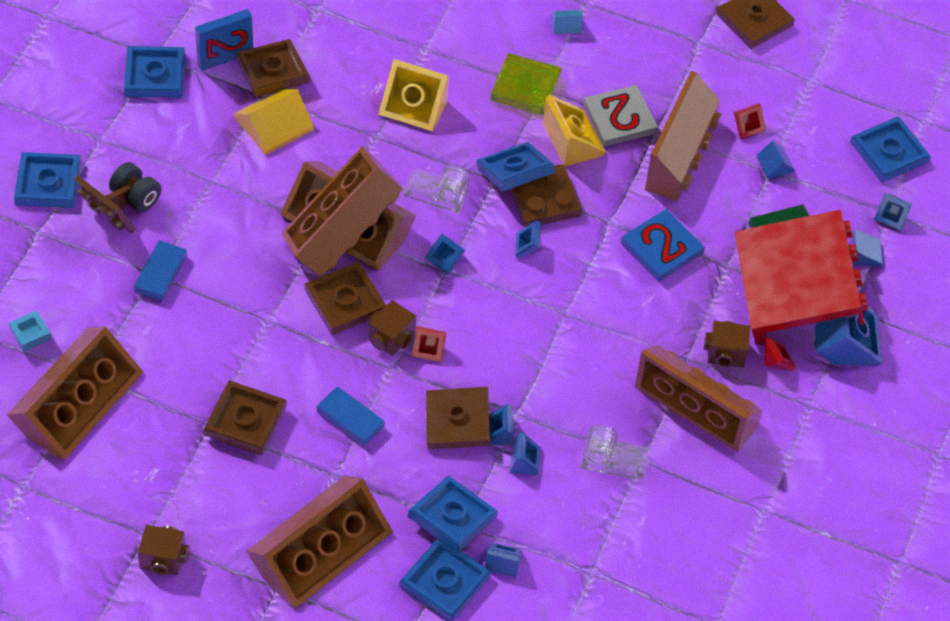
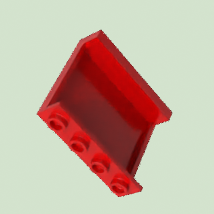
M841 209L735 231L750 325L756 346L765 344L767 332L858 314L860 325L865 324L862 312L868 311L865 293L859 294L857 287L863 286L860 268L853 269L852 264L853 262H858L855 244L848 245L847 240L848 238H853L850 220L843 221Z

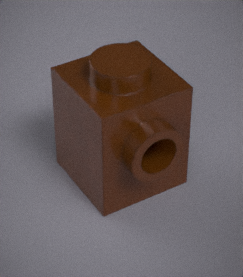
M391 300L381 311H376L371 316L368 322L369 341L376 349L384 350L391 356H394L400 348L405 349L410 344L416 332V315L394 300Z
M714 321L712 331L706 332L703 350L709 351L708 363H714L723 367L735 366L744 368L749 348L750 325L735 324L731 321Z
M146 524L137 552L139 568L151 570L158 575H178L181 563H187L190 552V545L185 543L184 531H180L173 526L158 527Z

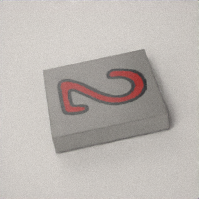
M637 85L585 97L583 100L587 114L604 147L653 135L658 131V126Z

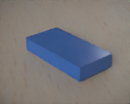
M159 240L134 285V292L163 301L187 257V249Z
M338 386L317 405V412L363 447L385 427V421Z

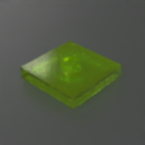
M508 53L491 92L490 100L544 115L545 99L549 94L553 96L562 73V68Z

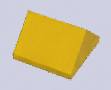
M393 59L378 115L434 131L447 103L449 75Z
M298 89L277 91L234 113L236 121L264 155L314 130L313 123Z
M550 94L546 97L543 125L565 166L601 157L606 153L583 109Z

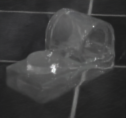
M452 165L446 166L441 176L414 167L404 188V196L459 214L469 193V176L463 169Z
M601 425L591 427L586 438L581 469L643 481L649 447L618 442V433L610 427Z

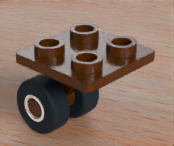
M132 162L123 163L114 171L109 181V189L112 193L105 196L77 175L73 179L79 186L77 193L87 201L86 204L98 215L102 212L108 217V222L116 229L121 231L125 228L131 234L136 229L122 211L124 207L129 203L136 211L145 212L157 202L162 190L161 184L150 176L142 178V170Z

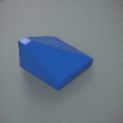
M441 233L424 258L449 275L466 250Z

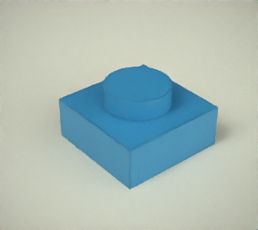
M37 310L9 322L10 331L23 352L51 340L50 331Z

